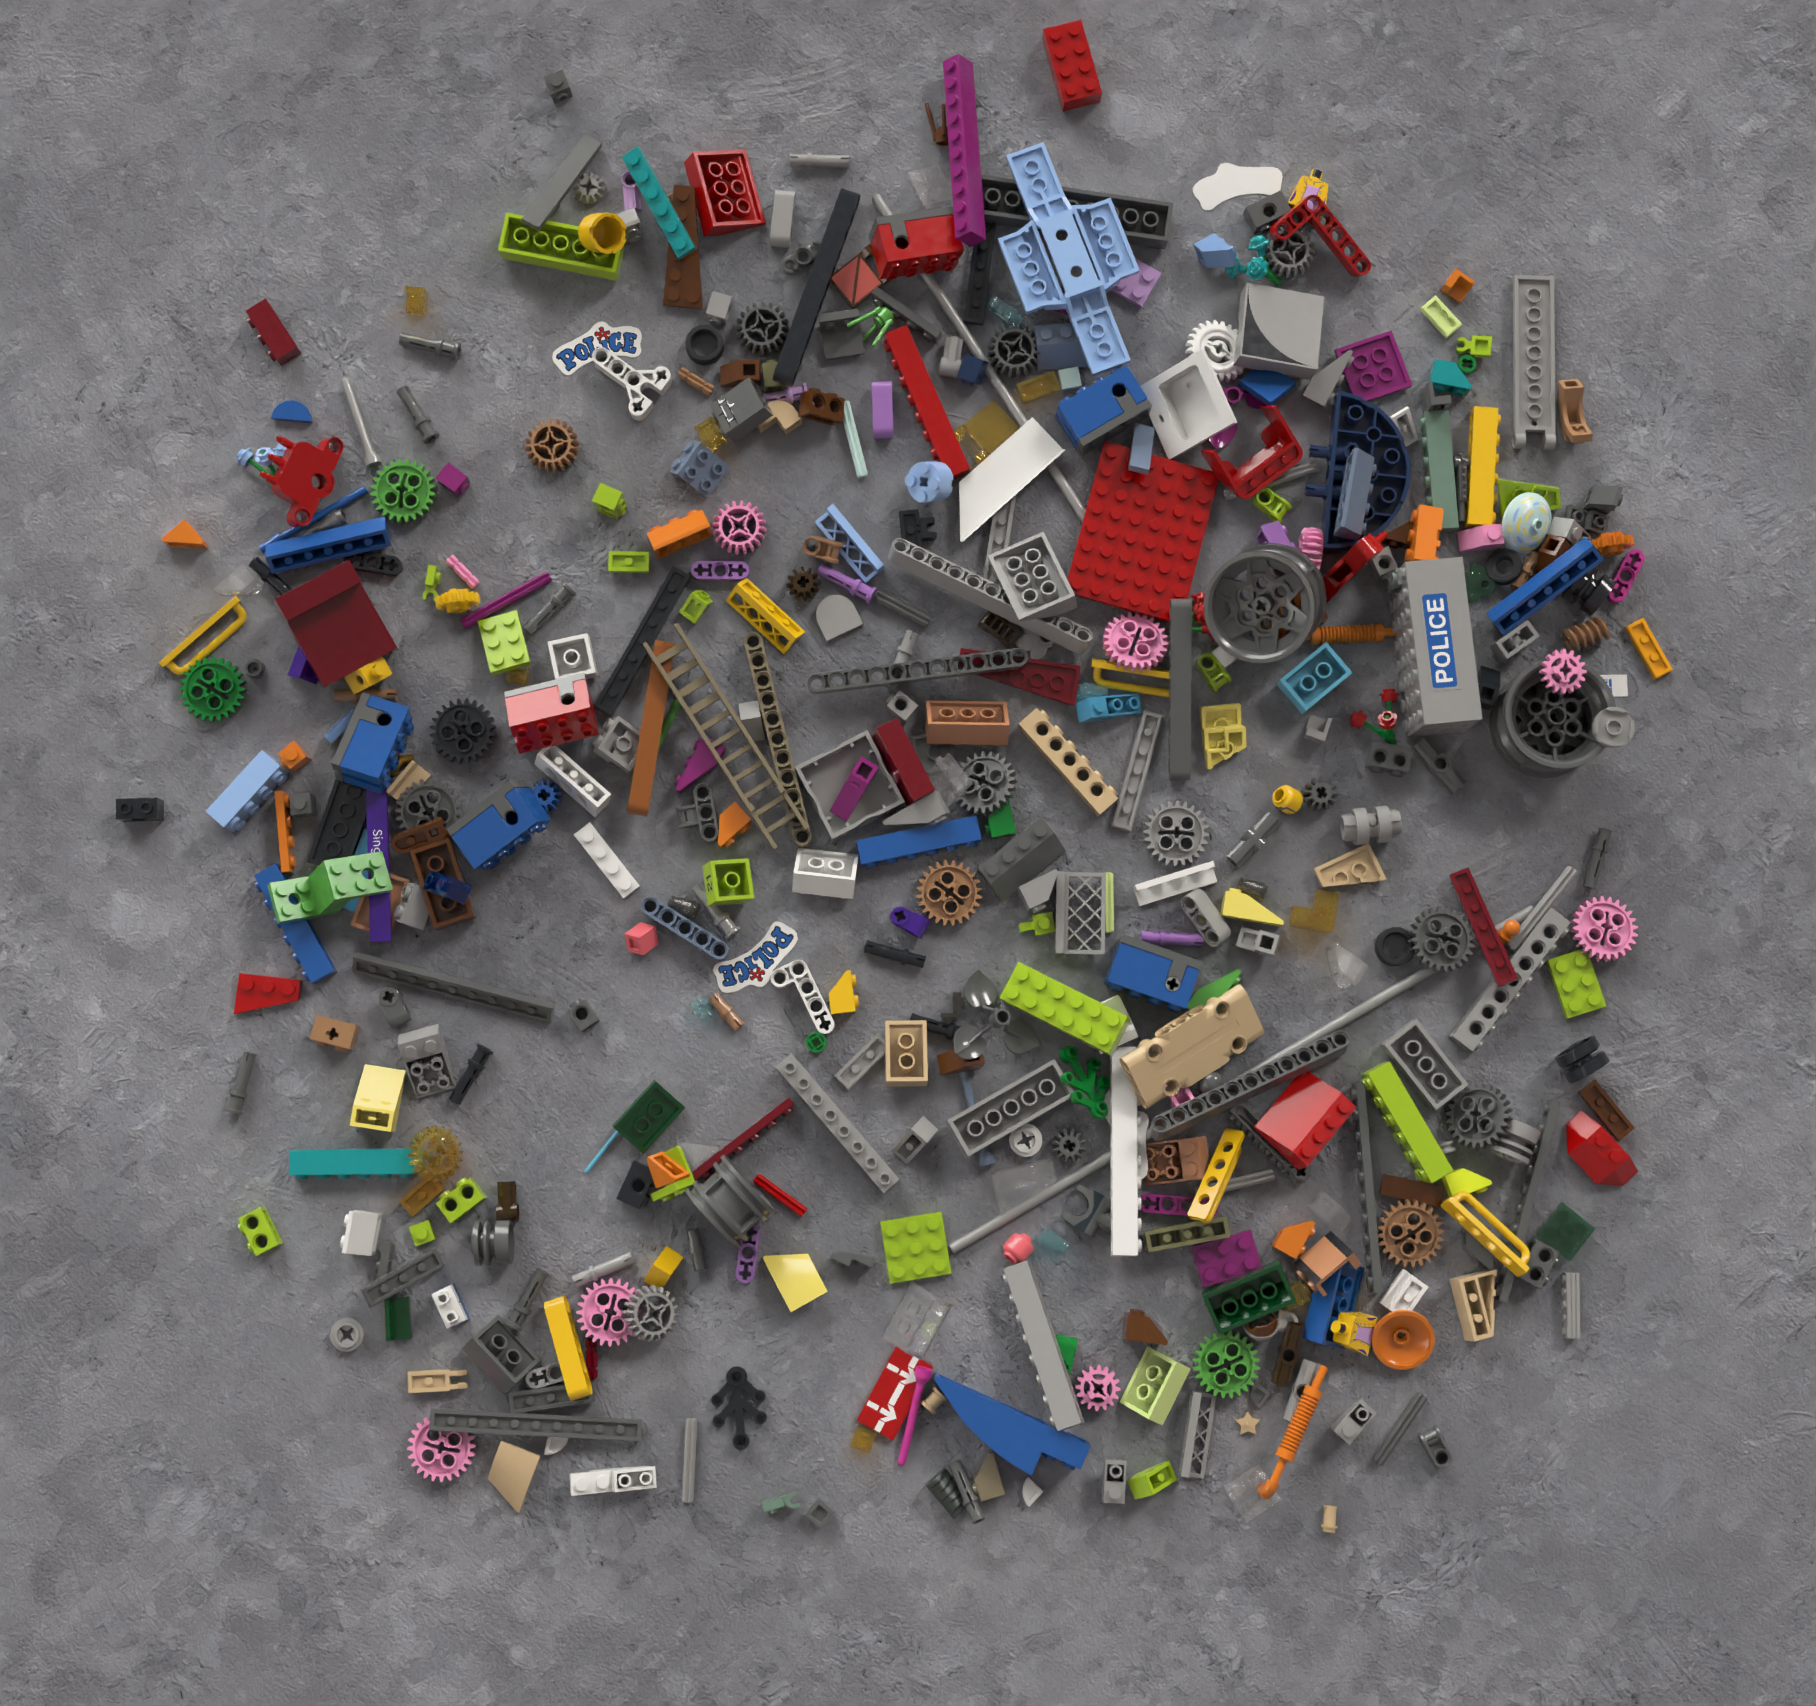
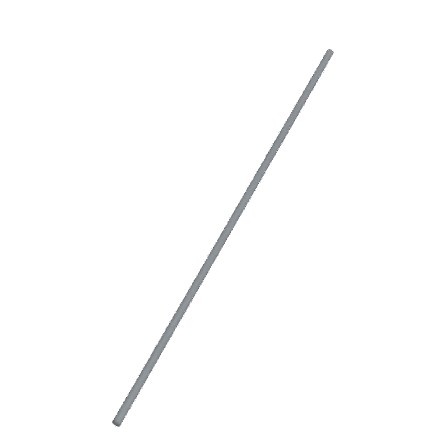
M1530 905L1495 926L1497 932L1500 928L1504 929V924L1508 920H1516L1518 923L1523 922L1534 909L1533 906ZM1476 937L1470 941L1475 947L1468 950L1473 951L1480 947ZM1425 966L1234 1079L1335 1032L1436 973L1433 970V966L1428 970ZM1194 1108L1192 1111L1196 1113L1199 1109ZM1174 1117L1175 1121H1182L1180 1117ZM1156 1126V1129L1164 1130V1127ZM1150 1128L1146 1131V1141L1152 1138ZM1110 1151L949 1244L953 1253L955 1254L1109 1164Z

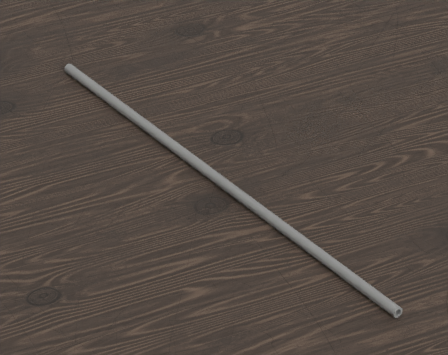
M880 194L872 198L873 203L882 216L893 215ZM920 273L973 356L988 362L985 374L1021 428L1028 420L934 276L932 274ZM1053 461L1046 468L1081 522H1083L1086 509Z

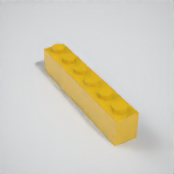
M1474 406L1470 411L1468 438L1470 467L1467 469L1466 522H1464V528L1467 529L1495 524L1496 513L1493 512V505L1496 504L1497 493H1494V485H1497L1498 473H1495V466L1499 462L1496 446H1499L1500 434H1497V427L1501 423V415H1498V408Z

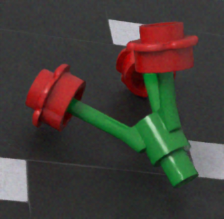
M1383 689V693L1379 694L1381 702L1387 703V711L1379 714L1377 718L1381 726L1380 729L1365 721L1367 715L1363 713V710L1355 711L1349 719L1351 727L1360 729L1364 725L1376 732L1380 737H1383L1384 741H1387L1388 744L1396 745V735L1393 728L1396 726L1398 716L1392 712V702H1398V695L1400 694L1396 693L1395 689Z

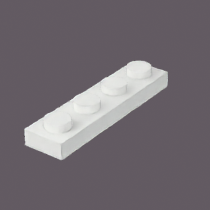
M590 822L574 834L624 899L640 887Z

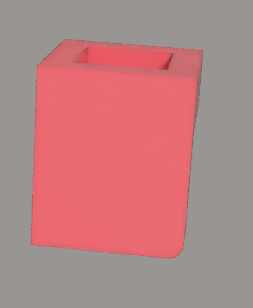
M641 922L624 934L628 951L645 955L659 944L656 926Z

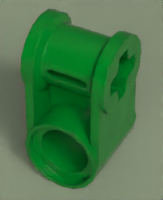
M1056 1334V1339L1069 1374L1072 1370L1077 1338Z

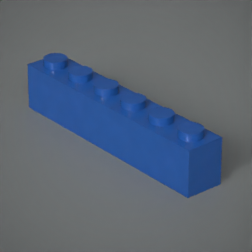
M384 516L266 544V560L271 573L274 574L391 546L390 531Z
M1585 537L1486 614L1505 636L1604 559L1595 546Z
M971 816L856 840L861 867L866 866V869L878 867V863L886 862V865L897 863L900 858L906 857V860L917 859L919 854L926 853V856L936 855L938 850L946 849V852L958 850L957 846L975 847L978 846L977 842H981V834L977 816Z
M274 864L254 875L257 880L254 882L256 888L260 893H264L266 897L264 902L267 908L273 910V912L274 909L267 885L271 882L288 880L286 875L281 872V866L278 864ZM289 896V902L297 905L298 899L295 896ZM276 916L273 918L278 928L282 927L285 933L283 938L287 945H291L294 949V959L298 964H302L304 968L302 973L307 982L311 981V983L317 984L337 973L310 919L278 924Z

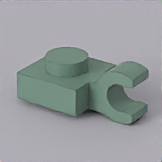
M797 1491L763 1501L764 1512L769 1511L770 1514L782 1511L781 1507L788 1505L790 1508H798L801 1505L800 1502L792 1503L790 1500L792 1496L797 1495Z

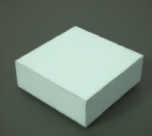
M1078 367L1058 370L1062 391L1082 387Z

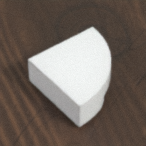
M547 1436L544 1455H551L562 1450L569 1438Z
M1027 1476L1023 1483L1022 1495L1025 1503L1030 1507L1043 1493V1490Z

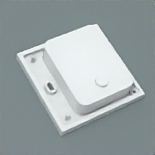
M1205 350L1196 352L1140 386L1152 404L1149 416L1170 460L1175 459L1237 423Z

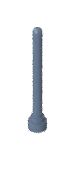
M961 1072L959 1074L969 1108L976 1103L968 1072ZM987 1146L980 1150L978 1159L980 1167L996 1163L994 1155H991V1151L988 1152Z

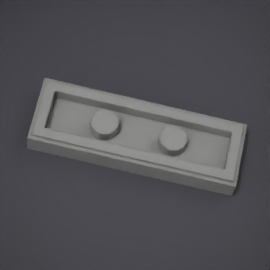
M877 1033L834 1075L848 1091L885 1055L884 1038Z

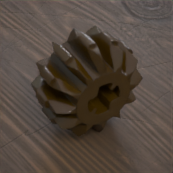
M803 566L800 567L799 573L796 569L792 570L794 576L788 575L787 578L791 582L786 583L787 588H792L789 594L794 595L796 593V600L803 596V601H807V595L813 599V592L819 593V588L816 586L821 584L820 580H815L818 574H811V568L804 572ZM802 580L806 581V587L804 588L801 587Z

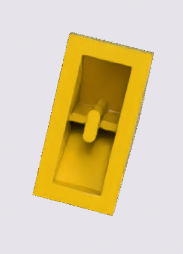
M666 1246L652 1265L644 1282L649 1285H655L656 1289L659 1286L664 1288L684 1257Z

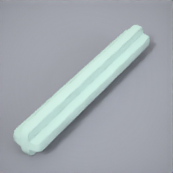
M845 401L843 423L857 477L863 478L868 475L851 405L849 401Z

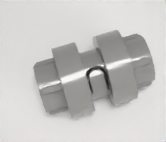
M1388 806L1373 807L1372 813H1367L1365 808L1351 809L1350 814H1343L1340 817L1342 839L1346 842L1353 841L1354 845L1368 844L1370 838L1373 837L1377 843L1391 842L1392 837H1399L1402 833L1400 812L1396 809L1389 810Z

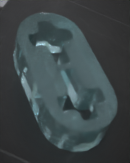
M995 296L987 303V307L993 313L1013 326H1017L1023 319L1020 312Z

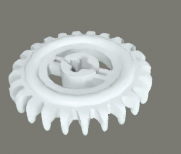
M1213 320L1212 324L1206 321L1204 324L1200 323L1197 328H1193L1192 334L1188 335L1189 341L1186 342L1185 346L1190 348L1185 351V354L1190 353L1193 355L1200 350L1206 349L1207 356L1219 383L1222 382L1223 378H1225L1227 383L1231 376L1233 380L1236 379L1237 375H1241L1242 369H1244V367L1233 366L1238 329L1232 330L1231 324L1226 327L1223 321L1220 324L1216 320ZM1218 338L1225 341L1228 344L1231 352L1228 351V347L1223 341L1216 340L1214 342L1209 341V339ZM1222 359L1227 361L1225 363H1220Z

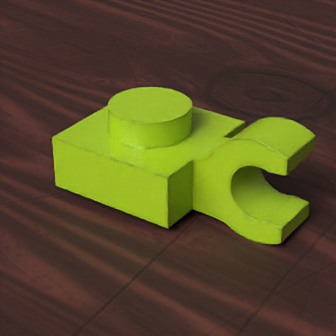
M428 565L425 580L426 588L422 596L424 601H427L430 594L434 595V602L436 596H439L435 590L437 589V584L440 585L442 573L434 565Z
M1052 912L1032 915V922H1024L1018 925L1020 933L1034 930L1035 936L1056 932Z

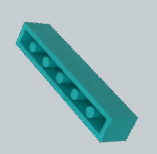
M418 1149L290 1150L289 1175H296V1179H308V1175H316V1179H329V1175H337V1179H350V1175L358 1174V1179L371 1178V1174H379V1178H391V1174H400V1178H412V1174H418Z

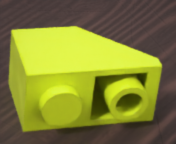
M1458 1168L1441 1178L1449 1198L1461 1191L1468 1193L1475 1191L1478 1194L1488 1190L1487 1186L1492 1184L1491 1180L1464 1168Z

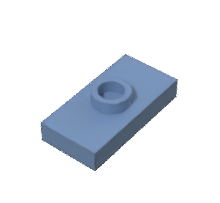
M353 707L325 734L324 737L331 744L341 733L344 735L355 711Z

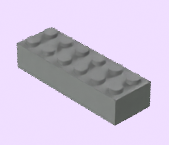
M1055 1059L945 1121L965 1158L1070 1098L1073 1090L1069 1085L1065 1086L1062 1084L1060 1077L1063 1073Z

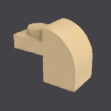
M781 400L771 401L767 404L773 416L756 428L762 433L775 423H778L787 435L802 425V418L798 417V412L790 403Z

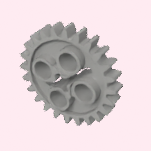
M1177 800L1175 805L1172 806V803L1168 801L1166 808L1163 804H1160V811L1155 808L1152 810L1155 816L1148 815L1147 818L1151 822L1144 823V826L1149 828L1143 831V834L1148 835L1143 842L1150 843L1146 850L1153 849L1154 851L1151 856L1153 857L1157 854L1159 856L1158 862L1165 859L1166 866L1170 861H1172L1173 867L1177 865L1178 861L1181 866L1185 865V860L1192 863V856L1196 859L1199 858L1197 851L1202 853L1205 851L1201 845L1208 844L1204 838L1208 837L1209 833L1204 832V830L1209 825H1202L1206 818L1198 817L1201 811L1193 812L1194 805L1188 809L1187 802L1180 806L1179 800ZM1161 819H1169L1171 827L1164 828L1161 824ZM1183 819H1188L1191 822L1192 826L1190 829L1183 828L1181 824ZM1177 829L1178 833H1194V836L1179 835L1175 838L1173 834L1159 835L1158 831L1171 833ZM1162 838L1170 841L1171 845L1169 848L1161 846L1160 841ZM1187 839L1190 841V849L1182 848L1181 840Z

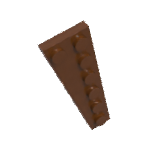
M674 185L672 205L697 249L680 260L677 258L670 243L668 244L663 306L703 310L695 188L693 186Z

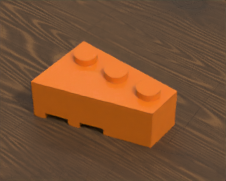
M1420 504L1416 510L1412 511L1411 522H1413V529H1410L1407 541L1410 542V547L1406 549L1404 561L1439 559V557H1436L1437 548H1440L1441 542L1438 540L1439 534L1442 531L1443 508Z

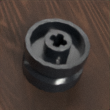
M1590 1036L1572 1044L1555 1057L1559 1067L1572 1065L1564 1074L1569 1083H1574L1587 1077L1610 1061L1604 1051L1593 1053L1600 1045L1595 1036Z

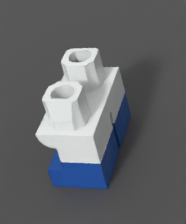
M454 1283L431 1294L447 1329L470 1319L463 1302L459 1303L462 1299Z

